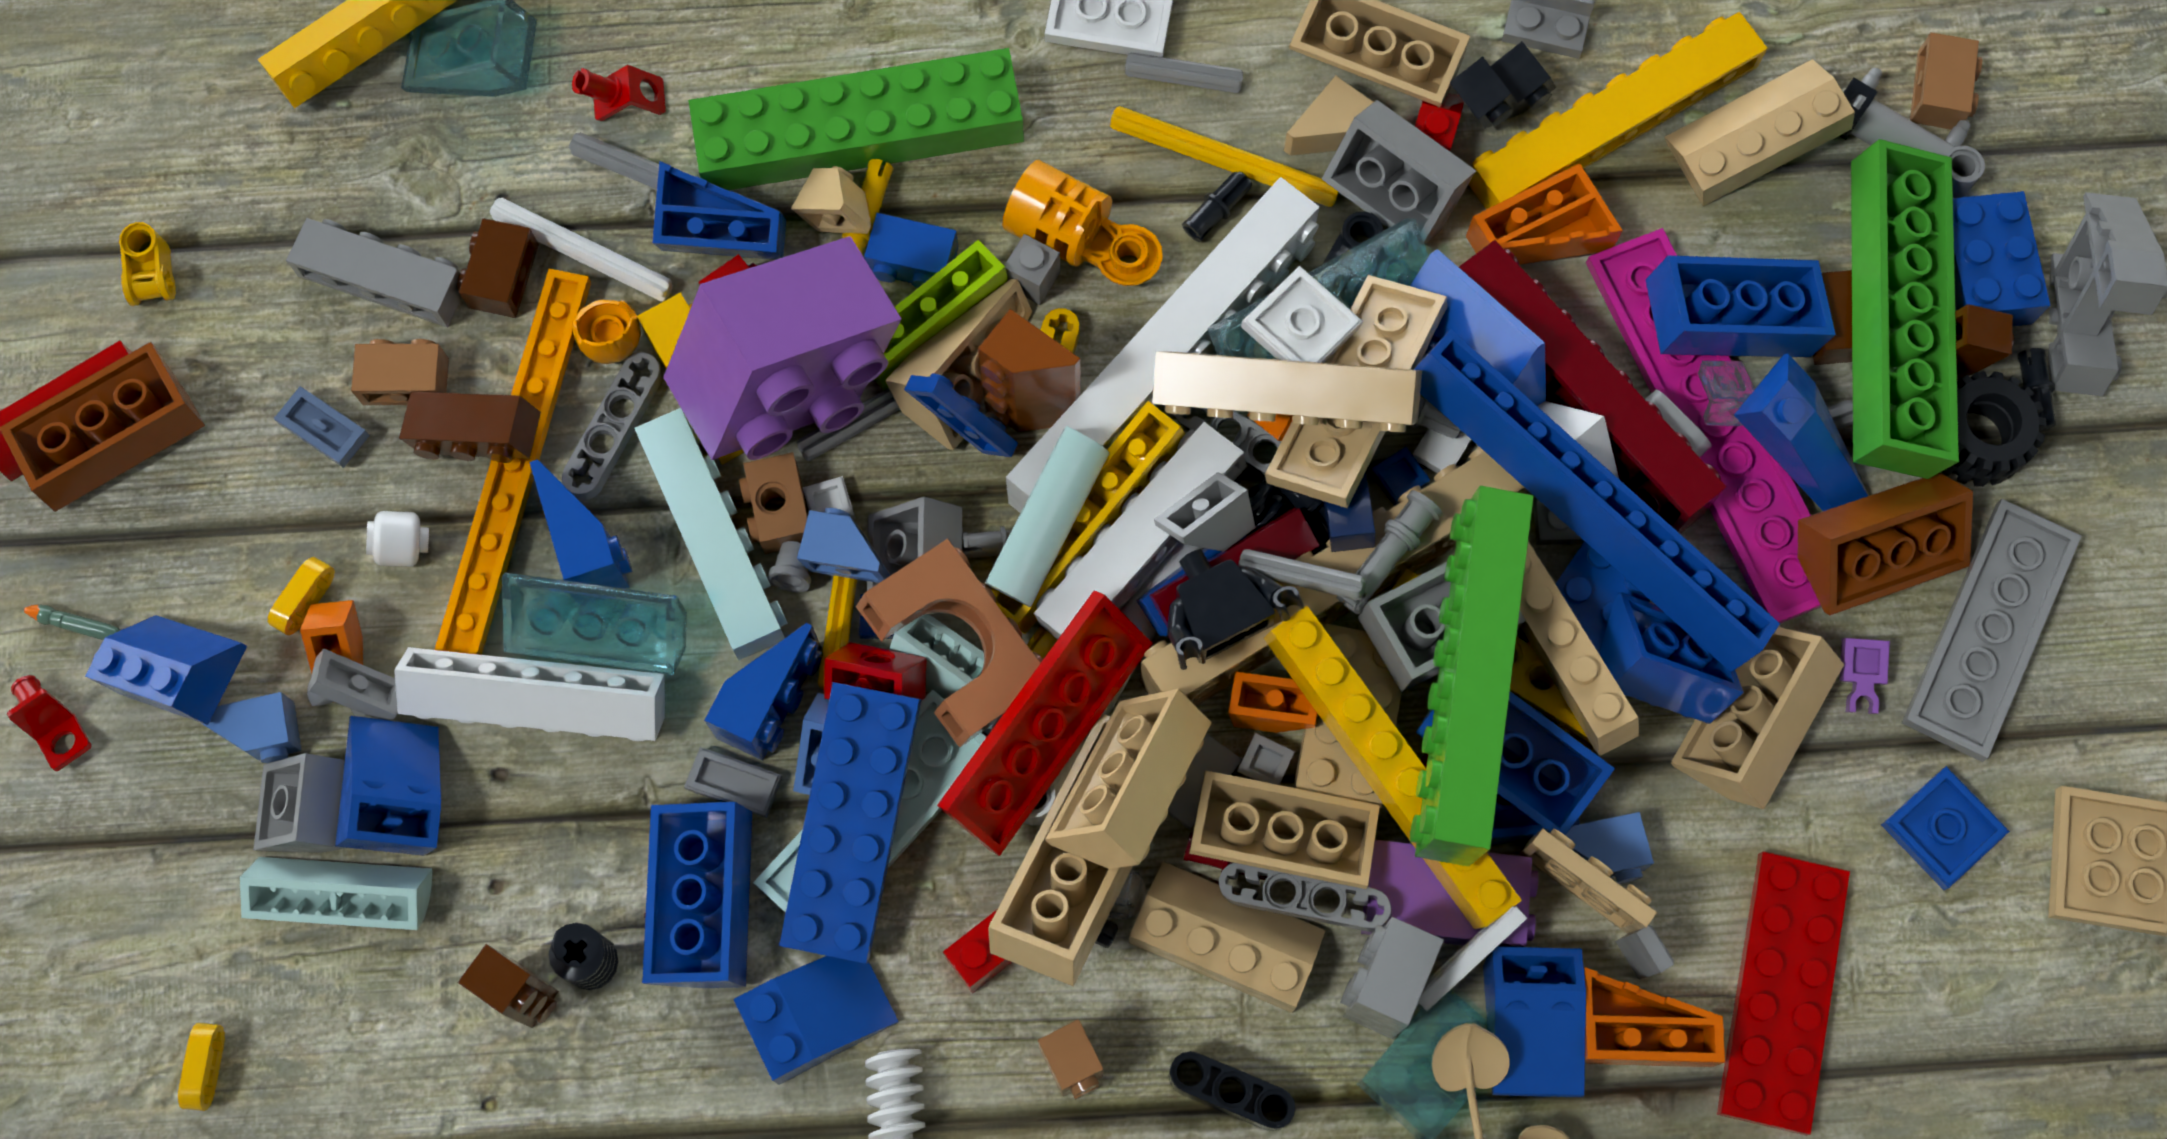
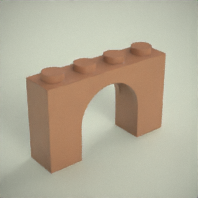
M948 539L866 591L856 605L858 611L881 642L918 617L935 612L955 615L966 621L976 631L984 650V664L981 674L946 698L934 711V714L959 748L999 721L1043 661V658L1036 652H1032L1023 641L1022 632L1017 623L1010 617H1006L997 606L996 597L991 588L983 582L980 583L971 571L970 562L964 552L959 548H954Z

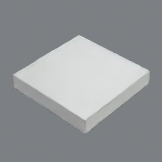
M1299 266L1242 321L1241 328L1278 360L1324 363L1361 327L1363 321Z

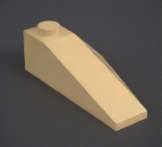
M1018 279L1007 281L912 351L885 380L901 412L947 449L954 450L964 438L908 394L904 388L911 375L930 377L932 373L939 374L954 384L953 389L958 394L968 397L980 405L984 395L978 347L1010 309L1027 321L1032 313V309Z

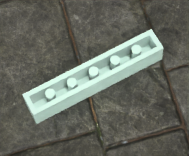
M679 408L635 427L637 436L738 660L782 641L785 637L780 627L788 624L777 600L769 604L764 589L771 587L763 567L761 563L752 566L747 552L754 550L744 526L739 529L735 528L730 516L738 512L728 490L719 493L714 480L721 477L715 461L711 460L709 455L703 457L698 446L701 441L690 422L686 420L682 409Z

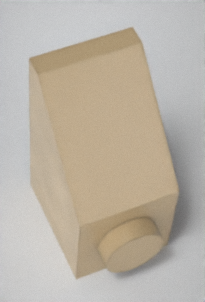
M1335 75L1287 132L1284 152L1291 156L1337 151L1354 117L1374 102Z
M837 166L832 168H813L791 209L818 232L868 234L871 228L865 192L853 182V176L845 169Z

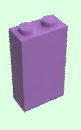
M1375 840L1368 887L1382 891L1388 897L1392 908L1391 918L1394 917L1443 939L1445 944L1464 946L1482 929H1473L1423 858L1415 857L1416 849L1413 844ZM1488 853L1522 901L1516 906L1527 917L1497 947H1526L1527 941H1533L1536 919L1535 915L1529 914L1530 897H1536L1538 871L1532 870L1531 857ZM1370 899L1368 905L1363 906L1365 919L1368 922H1373L1375 915H1383L1384 910L1378 908L1376 899ZM1361 930V934L1371 935L1372 933Z

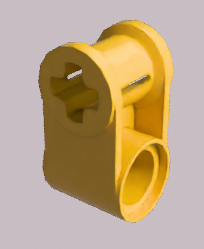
M144 222L129 224L122 230L119 237L122 263L121 284L126 301L130 306H138L143 300L161 297L167 301L175 299L176 286L172 274L169 245L150 225ZM151 241L150 246L145 251L139 252L144 243Z

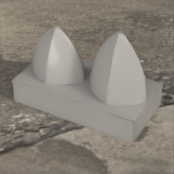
M323 649L317 655L311 680L307 688V696L311 706L336 702L350 708L354 716L373 717L389 721L395 718L397 715L395 678L326 649Z

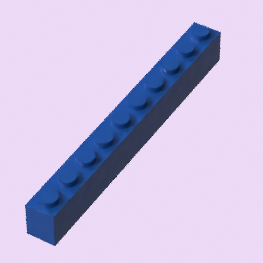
M1452 329L1446 333L1413 369L1422 370L1420 394L1730 672L1739 668L1764 649L1780 623Z

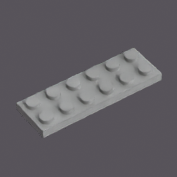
M2001 499L1995 505L1902 720V724L1981 762L1989 758L2081 539V535L2004 499Z

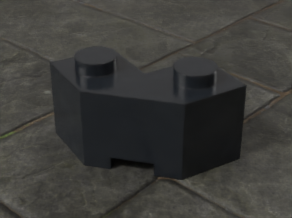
M1523 41L1491 66L1482 56L1450 81V84L1484 129L1496 126L1503 121L1523 114L1530 108L1535 110L1541 107L1551 98V91L1556 88L1551 77Z

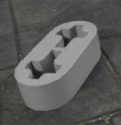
M1656 389L1645 399L1654 403L1659 408L1663 419L1675 432L1683 434L1688 439L1692 450L1699 457L1712 447L1704 433L1662 392Z

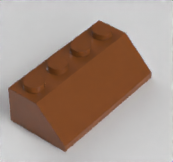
M1011 309L978 347L986 414L988 417L1001 422L1005 427L1008 425L1017 432L1051 428L1081 395L1080 358Z
M149 342L0 427V431L31 491L56 512L199 430L205 424L181 383L154 344Z
M1938 473L1929 479L1920 478L1799 519L1798 560L1823 611L1830 616L1969 567L1973 490Z

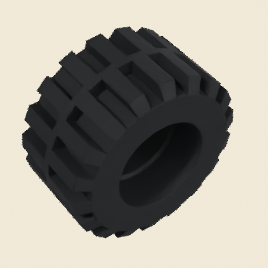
M1985 371L1976 372L1971 378L1968 375L1960 378L1957 381L1959 462L1942 472L1946 476H1949L1951 473L1958 475L1957 482L1962 484L1973 480L1974 487H1984L1989 481L1993 486L2013 476L2039 451L2037 448L2043 444L2045 435L2040 432L2046 428V418L2039 417L2038 415L2044 409L2040 401L2034 403L2030 398L2035 393L2029 387L2025 390L2018 386L2020 380L2013 376L2008 381L2003 379V373L1994 371L1988 377ZM1967 414H1979L1990 419L2000 432L2001 445L1987 444L1978 439L1968 426Z

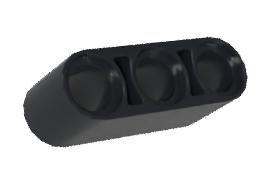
M1192 1051L1183 1052L1175 1057L1170 1066L1169 1081L1176 1092L1263 1130H1281L1294 1117L1296 1107L1294 1099L1289 1092L1200 1053ZM1193 1062L1199 1066L1202 1072V1079L1198 1084L1187 1086L1179 1081L1177 1068L1182 1063ZM1232 1079L1241 1084L1244 1095L1239 1103L1230 1104L1221 1098L1219 1086L1223 1081ZM1275 1097L1283 1102L1286 1112L1281 1121L1273 1122L1264 1117L1261 1110L1264 1099Z

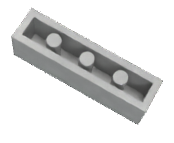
M306 218L286 259V262L300 278L447 328L462 298L457 289L460 272L458 266L453 262L441 257H436L433 261L422 257L418 251L406 245L399 244L397 248L386 245L380 238L367 232H360L359 235L348 232L342 225L329 219H323L321 223Z

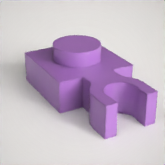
M1842 639L1841 661L1844 666L1840 672V682L1853 683L1852 691L1846 699V712H1856V700L1862 696L1869 702L1868 714H1879V699L1874 692V684H1888L1890 641Z

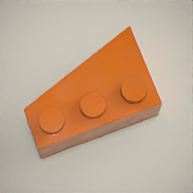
M1579 163L1474 215L1466 238L1476 253L1493 240H1496L1503 249L1510 250L1516 256L1519 265L1599 253L1614 247L1623 230Z
M1584 967L1586 986L1585 1064L1714 1067L1725 1063L1723 1016L1668 996L1663 997L1640 989V986L1598 974V971Z

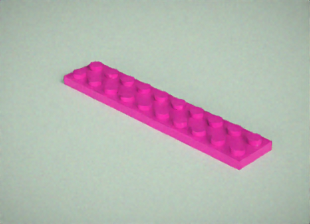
M1658 229L1589 256L1586 265L1650 392L1653 393L1657 389L1668 397L1704 433L1712 445L1699 458L1718 471L1721 481L1727 487L1709 509L1755 601L1780 624L1820 608L1821 605L1798 560V520L1811 515L1791 476L1734 416L1749 397V394L1730 357L1660 354L1645 279L1668 255L1677 256L1664 229Z

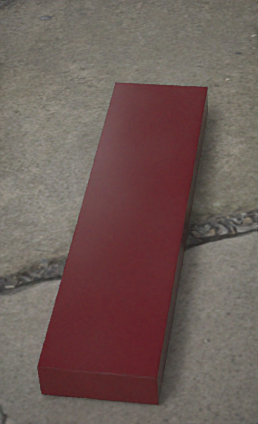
M1293 508L1238 541L1226 551H1222L1208 559L1211 567H1214L1226 560L1232 559L1239 566L1240 556L1245 549L1296 560L1301 555L1312 551L1320 545L1301 510ZM1186 574L1149 595L1167 629L1169 606L1176 599V587L1189 580Z

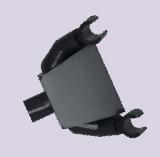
M1198 549L1188 553L1179 561L1189 580L1176 587V599L1169 606L1167 635L1177 652L1180 668L1186 670L1187 659L1196 657L1199 663L1204 664L1211 657L1273 626L1276 614L1273 608L1277 609L1283 621H1287L1290 619L1287 607L1297 605L1303 609L1305 606L1295 587H1282L1272 579L1248 566L1238 567L1232 559L1211 567L1202 549Z

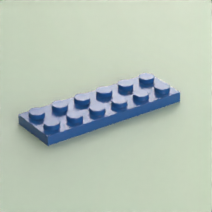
M833 682L779 946L864 964L869 963L921 699Z

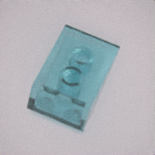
M486 0L437 13L411 31L401 89L414 93L488 97L526 90L537 19L513 0Z
M1452 990L1447 992L1428 1011L1421 1007L1411 1019L1409 1026L1398 1034L1357 1083L1364 1092L1417 1139H1436L1468 1100L1466 1088L1450 1092L1442 1089L1436 1082L1432 1071V1055L1437 1043L1449 1030L1464 1023H1475L1488 1030L1487 1020Z

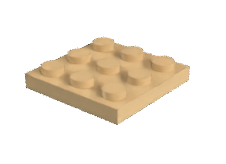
M2060 786L2055 789L2048 918L2167 937V802Z
M1541 829L1527 841L1518 853L1523 857H1531L1532 864L1626 934L1647 928L1657 914L1655 910L1648 906L1652 900L1645 893L1631 884L1624 888L1610 878L1614 872L1607 865L1592 856L1588 860L1582 858L1573 851L1576 844L1556 829H1552L1550 833Z

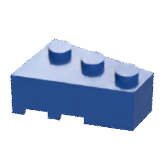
M659 161L652 243L661 251L736 256L739 254L741 257L775 260L783 258L786 218L780 211L733 191L730 192L709 183L707 180L692 176Z

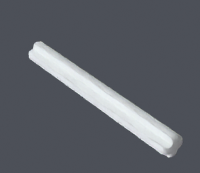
M497 198L490 209V215L493 220L528 227L538 242L659 301H665L673 289L672 281L669 278L504 198Z

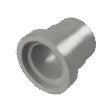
M787 541L781 544L776 564L769 570L768 581L770 584L789 592H804L809 589L811 576L808 574V569L797 559L801 543Z

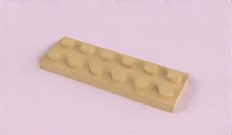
M1368 275L1350 308L1363 321L1361 327L1324 363L1413 370L1420 363L1448 307L1447 296ZM1319 417L1318 425L1294 424L1291 422L1265 472L1266 482L1348 508L1385 431L1379 430V422L1362 421L1361 429L1335 427L1336 419Z

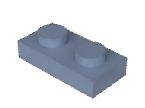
M299 386L273 418L279 425L343 468L370 436L365 429L301 386Z

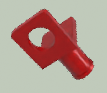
M628 64L607 77L592 73L584 68H581V71L578 70L573 76L572 89L574 93L594 99L595 119L602 122L630 105L658 115L666 112L664 82L660 76ZM641 81L648 83L653 89L654 101H649L643 96L640 89Z
M22 676L12 684L11 692L15 695L19 704L9 710L7 716L14 724L37 741L47 762L54 771H60L91 749L92 744L75 714L47 690L42 689L40 681L35 676ZM73 734L75 742L72 748L64 754H55L54 748L57 741L64 735Z

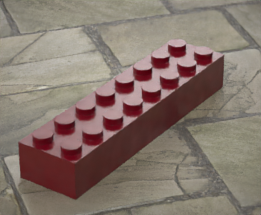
M1493 240L1460 265L1459 268L1545 342L1546 401L1604 416L1619 480L1624 482L1631 491L1679 534L1700 519L1727 487L1721 481L1718 471L1699 458L1692 450L1688 439L1683 434L1675 432L1663 419L1659 408L1654 403L1646 401L1633 387L1629 376L1623 371L1617 370L1607 360L1599 344L1594 340L1588 339L1577 328L1573 317L1566 310L1560 309L1548 297L1544 286L1538 280L1531 279L1519 266L1516 256L1510 250L1503 249L1496 240Z

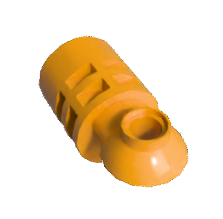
M1035 160L1024 171L1013 189L1003 215L1002 226L1005 231L1019 238H1022L1023 234L1028 235L1060 252V258L1075 267L1087 261L1098 267L1101 273L1110 281L1122 286H1136L1150 280L1159 270L1163 259L1160 242L1156 235L1147 228L1135 224L1119 225L1108 219L1112 207L1111 196L1041 160ZM1125 255H1132L1138 260L1133 263H1126L1121 261L1120 258Z

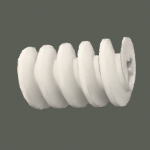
M898 1049L883 1051L865 1061L867 1069L878 1072L866 1079V1086L879 1090V1092L867 1097V1104L880 1109L868 1115L867 1122L881 1127V1129L870 1133L868 1139H918L913 1137V1132L925 1128V1122L912 1119L913 1113L925 1109L924 1104L911 1100L912 1095L923 1091L924 1088L923 1085L910 1082V1077L923 1072V1069L920 1066L909 1064V1059L922 1054V1050Z

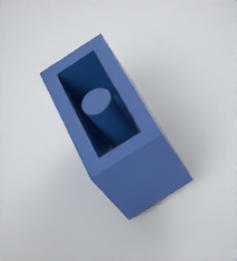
M877 213L864 259L878 280L888 283L900 280L911 283L915 288H919L956 258L959 247L957 231Z

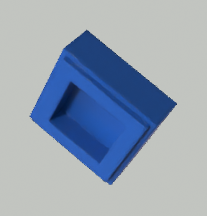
M1407 447L1374 466L1370 472L1394 506L1399 503V497L1406 491L1418 485L1422 489L1430 482L1429 477Z

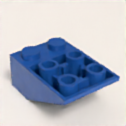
M805 623L723 683L704 720L717 740L762 761L768 751L773 753L777 749L784 734V729L780 727L787 713L794 714L803 698L804 691L800 689L807 675L813 676L821 664L823 653L820 650L822 647L812 625Z
M350 716L335 847L421 856L428 854L437 848L441 812L439 727Z
M1496 947L1488 954L1483 965L1487 1029L1499 1037L1505 1044L1510 1059V1067L1504 1079L1498 1085L1492 1087V1095L1584 1097L1586 986L1582 949Z

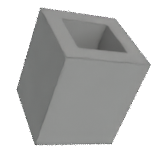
M1023 234L1004 265L1008 281L1010 279H1018L1026 298L1041 305L1061 272L1060 252Z

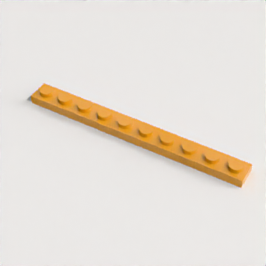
M548 269L511 395L521 396L541 412L530 459L512 458L510 463L491 460L434 650L478 655L483 653L534 480L529 462L537 459L540 460L575 341L573 322L578 312L585 307L591 281L589 276Z

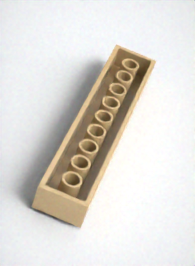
M1478 447L1469 455L1470 461L1458 468L1455 464L1445 467L1434 476L1435 482L1424 489H1421L1419 485L1409 489L1399 497V504L1386 511L1384 507L1373 511L1375 527L1374 548L1331 552L1329 539L1326 543L1328 546L1326 549L1316 555L1309 551L1296 560L1355 574L1385 536L1384 529L1389 519L1394 520L1408 503L1407 495L1410 491L1420 492L1432 500L1441 509L1443 514L1439 520L1433 519L1419 537V546L1412 551L1407 550L1383 583L1371 596L1370 599L1396 584L1406 569L1416 572L1456 547V540L1450 539L1453 517L1455 513H1461L1464 500L1471 499L1480 485L1528 494L1529 491L1485 451ZM1275 581L1282 587H1295L1301 596L1304 606L1308 605L1323 627L1324 624H1331L1351 612L1337 599V595ZM1297 605L1287 607L1290 617L1301 610V608ZM1273 608L1276 613L1273 626L1211 657L1204 664L1199 663L1196 657L1187 659L1186 670L1180 668L1177 652L1172 643L1168 645L1166 640L1161 641L1144 653L1146 659L1141 662L1140 683L1148 695L1179 689L1195 706H1198L1231 686L1234 682L1235 671L1252 673L1276 658V655L1263 638L1284 621L1280 618L1277 609Z

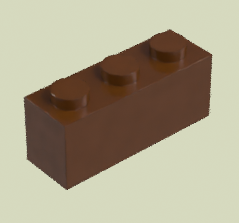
M411 392L399 439L414 449V454L426 459L436 460L439 459V455H451L463 461H474L475 457H487L493 461L510 463L512 458L530 459L541 412L524 398L516 395Z
M485 944L457 982L499 1013L530 1028H533L537 1022L543 1023L551 1015L557 1004L554 998L559 992L519 962L488 944Z

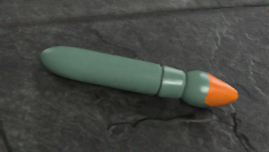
M31 605L24 609L25 614L40 624H51L101 640L121 631L110 624L58 611L48 605Z

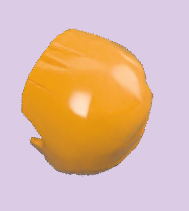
M615 300L594 301L583 307L573 322V335L579 349L594 362L601 364L622 362L632 355L639 344L641 330L637 314L632 306L623 300L620 302Z

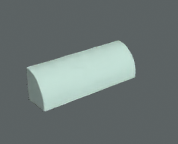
M1068 426L1064 428L985 584L1031 608L1110 454L1106 448Z
M930 614L918 617L895 632L889 648L891 651L926 657V692L930 693L934 690L944 700L981 674L984 664L983 651ZM997 722L983 732L989 735Z
M258 857L240 876L241 918L418 930L425 918L432 887V868Z

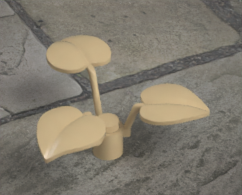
M1464 1023L1449 1030L1437 1043L1432 1055V1071L1436 1082L1442 1089L1452 1092L1466 1088L1474 1138L1484 1139L1475 1087L1488 1089L1498 1085L1508 1073L1510 1059L1507 1048L1499 1037L1475 1023ZM1548 1125L1527 1127L1518 1137V1139H1570L1563 1131Z

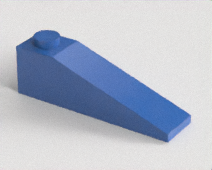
M1789 353L1783 354L1734 416L1822 511L1869 496L1816 383Z

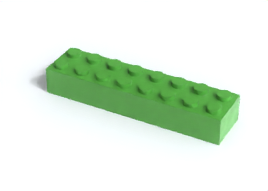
M1009 48L688 100L700 177L728 191L808 178L813 168H832L837 166L850 171L868 168V162L871 159L883 160L881 165H885L886 162L893 164L1024 142L1023 118Z
M1878 139L1851 161L1853 463L1929 479L1959 462L1952 158Z
M1480 485L1471 499L1464 500L1461 513H1455L1452 520L1450 539L1456 540L1455 555H1449L1444 577L1445 581L1451 582L1449 598H1443L1439 613V623L1445 624L1443 640L1439 639L1437 641L1433 658V665L1440 667L1438 683H1432L1428 696V709L1434 710L1432 727H1426L1422 741V753L1428 754L1426 771H1420L1416 786V797L1422 798L1420 815L1415 814L1410 831V841L1416 843L1415 857L1469 867L1491 848L1534 495Z

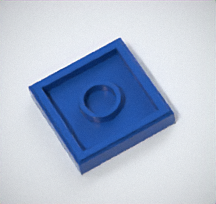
M1947 766L1936 773L1881 824L1943 890L1950 888L2010 832Z

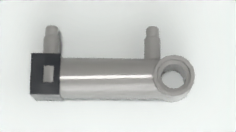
M1872 68L1861 81L1853 77L1843 92L1855 111L1853 126L1851 130L1839 136L1847 140L1849 135L1852 134L1869 145H1872L1878 139L1951 157L1952 169L1958 170L1963 175L1961 177L1952 170L1953 198L1964 197L1983 175L1985 169L1984 159L1976 149L1969 146H1961L1971 127L1970 123L1967 120H1960L1951 129L1946 139L1943 140L1874 99L1878 93L1875 89L1882 77V71L1879 68Z

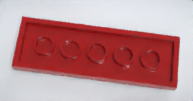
M1094 590L937 806L988 850L1000 856L1153 643L1105 594Z
M1764 851L1758 854L1717 1115L1800 1135H1811L1850 871Z

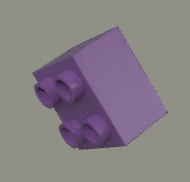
M851 236L700 284L663 378L711 460L743 449L748 459H761L778 451L788 443L793 435V430L816 423L820 432L831 433L847 426L858 418L864 410V404L860 397L867 384L886 369L888 360L884 352L902 318Z

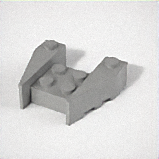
M2085 192L2083 196L2085 216L2064 254L2053 253L2051 256L2050 285L2055 286L2057 308L2052 307L2049 310V324L2057 325V336L2054 342L2049 344L2048 359L2051 382L2055 385L2054 391L2103 396L2112 380L2116 381L2122 367L2121 357L2116 355L2111 322L2114 312L2121 311L2152 315L2161 299L2167 298V269L2164 253L2136 198Z

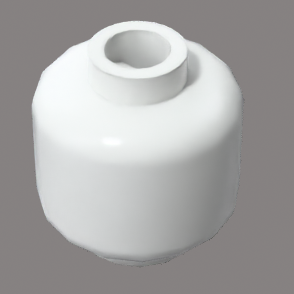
M380 511L376 514L374 521H367L366 555H373L377 565L412 567L418 562L419 553H428L429 528L420 527V518L416 513Z

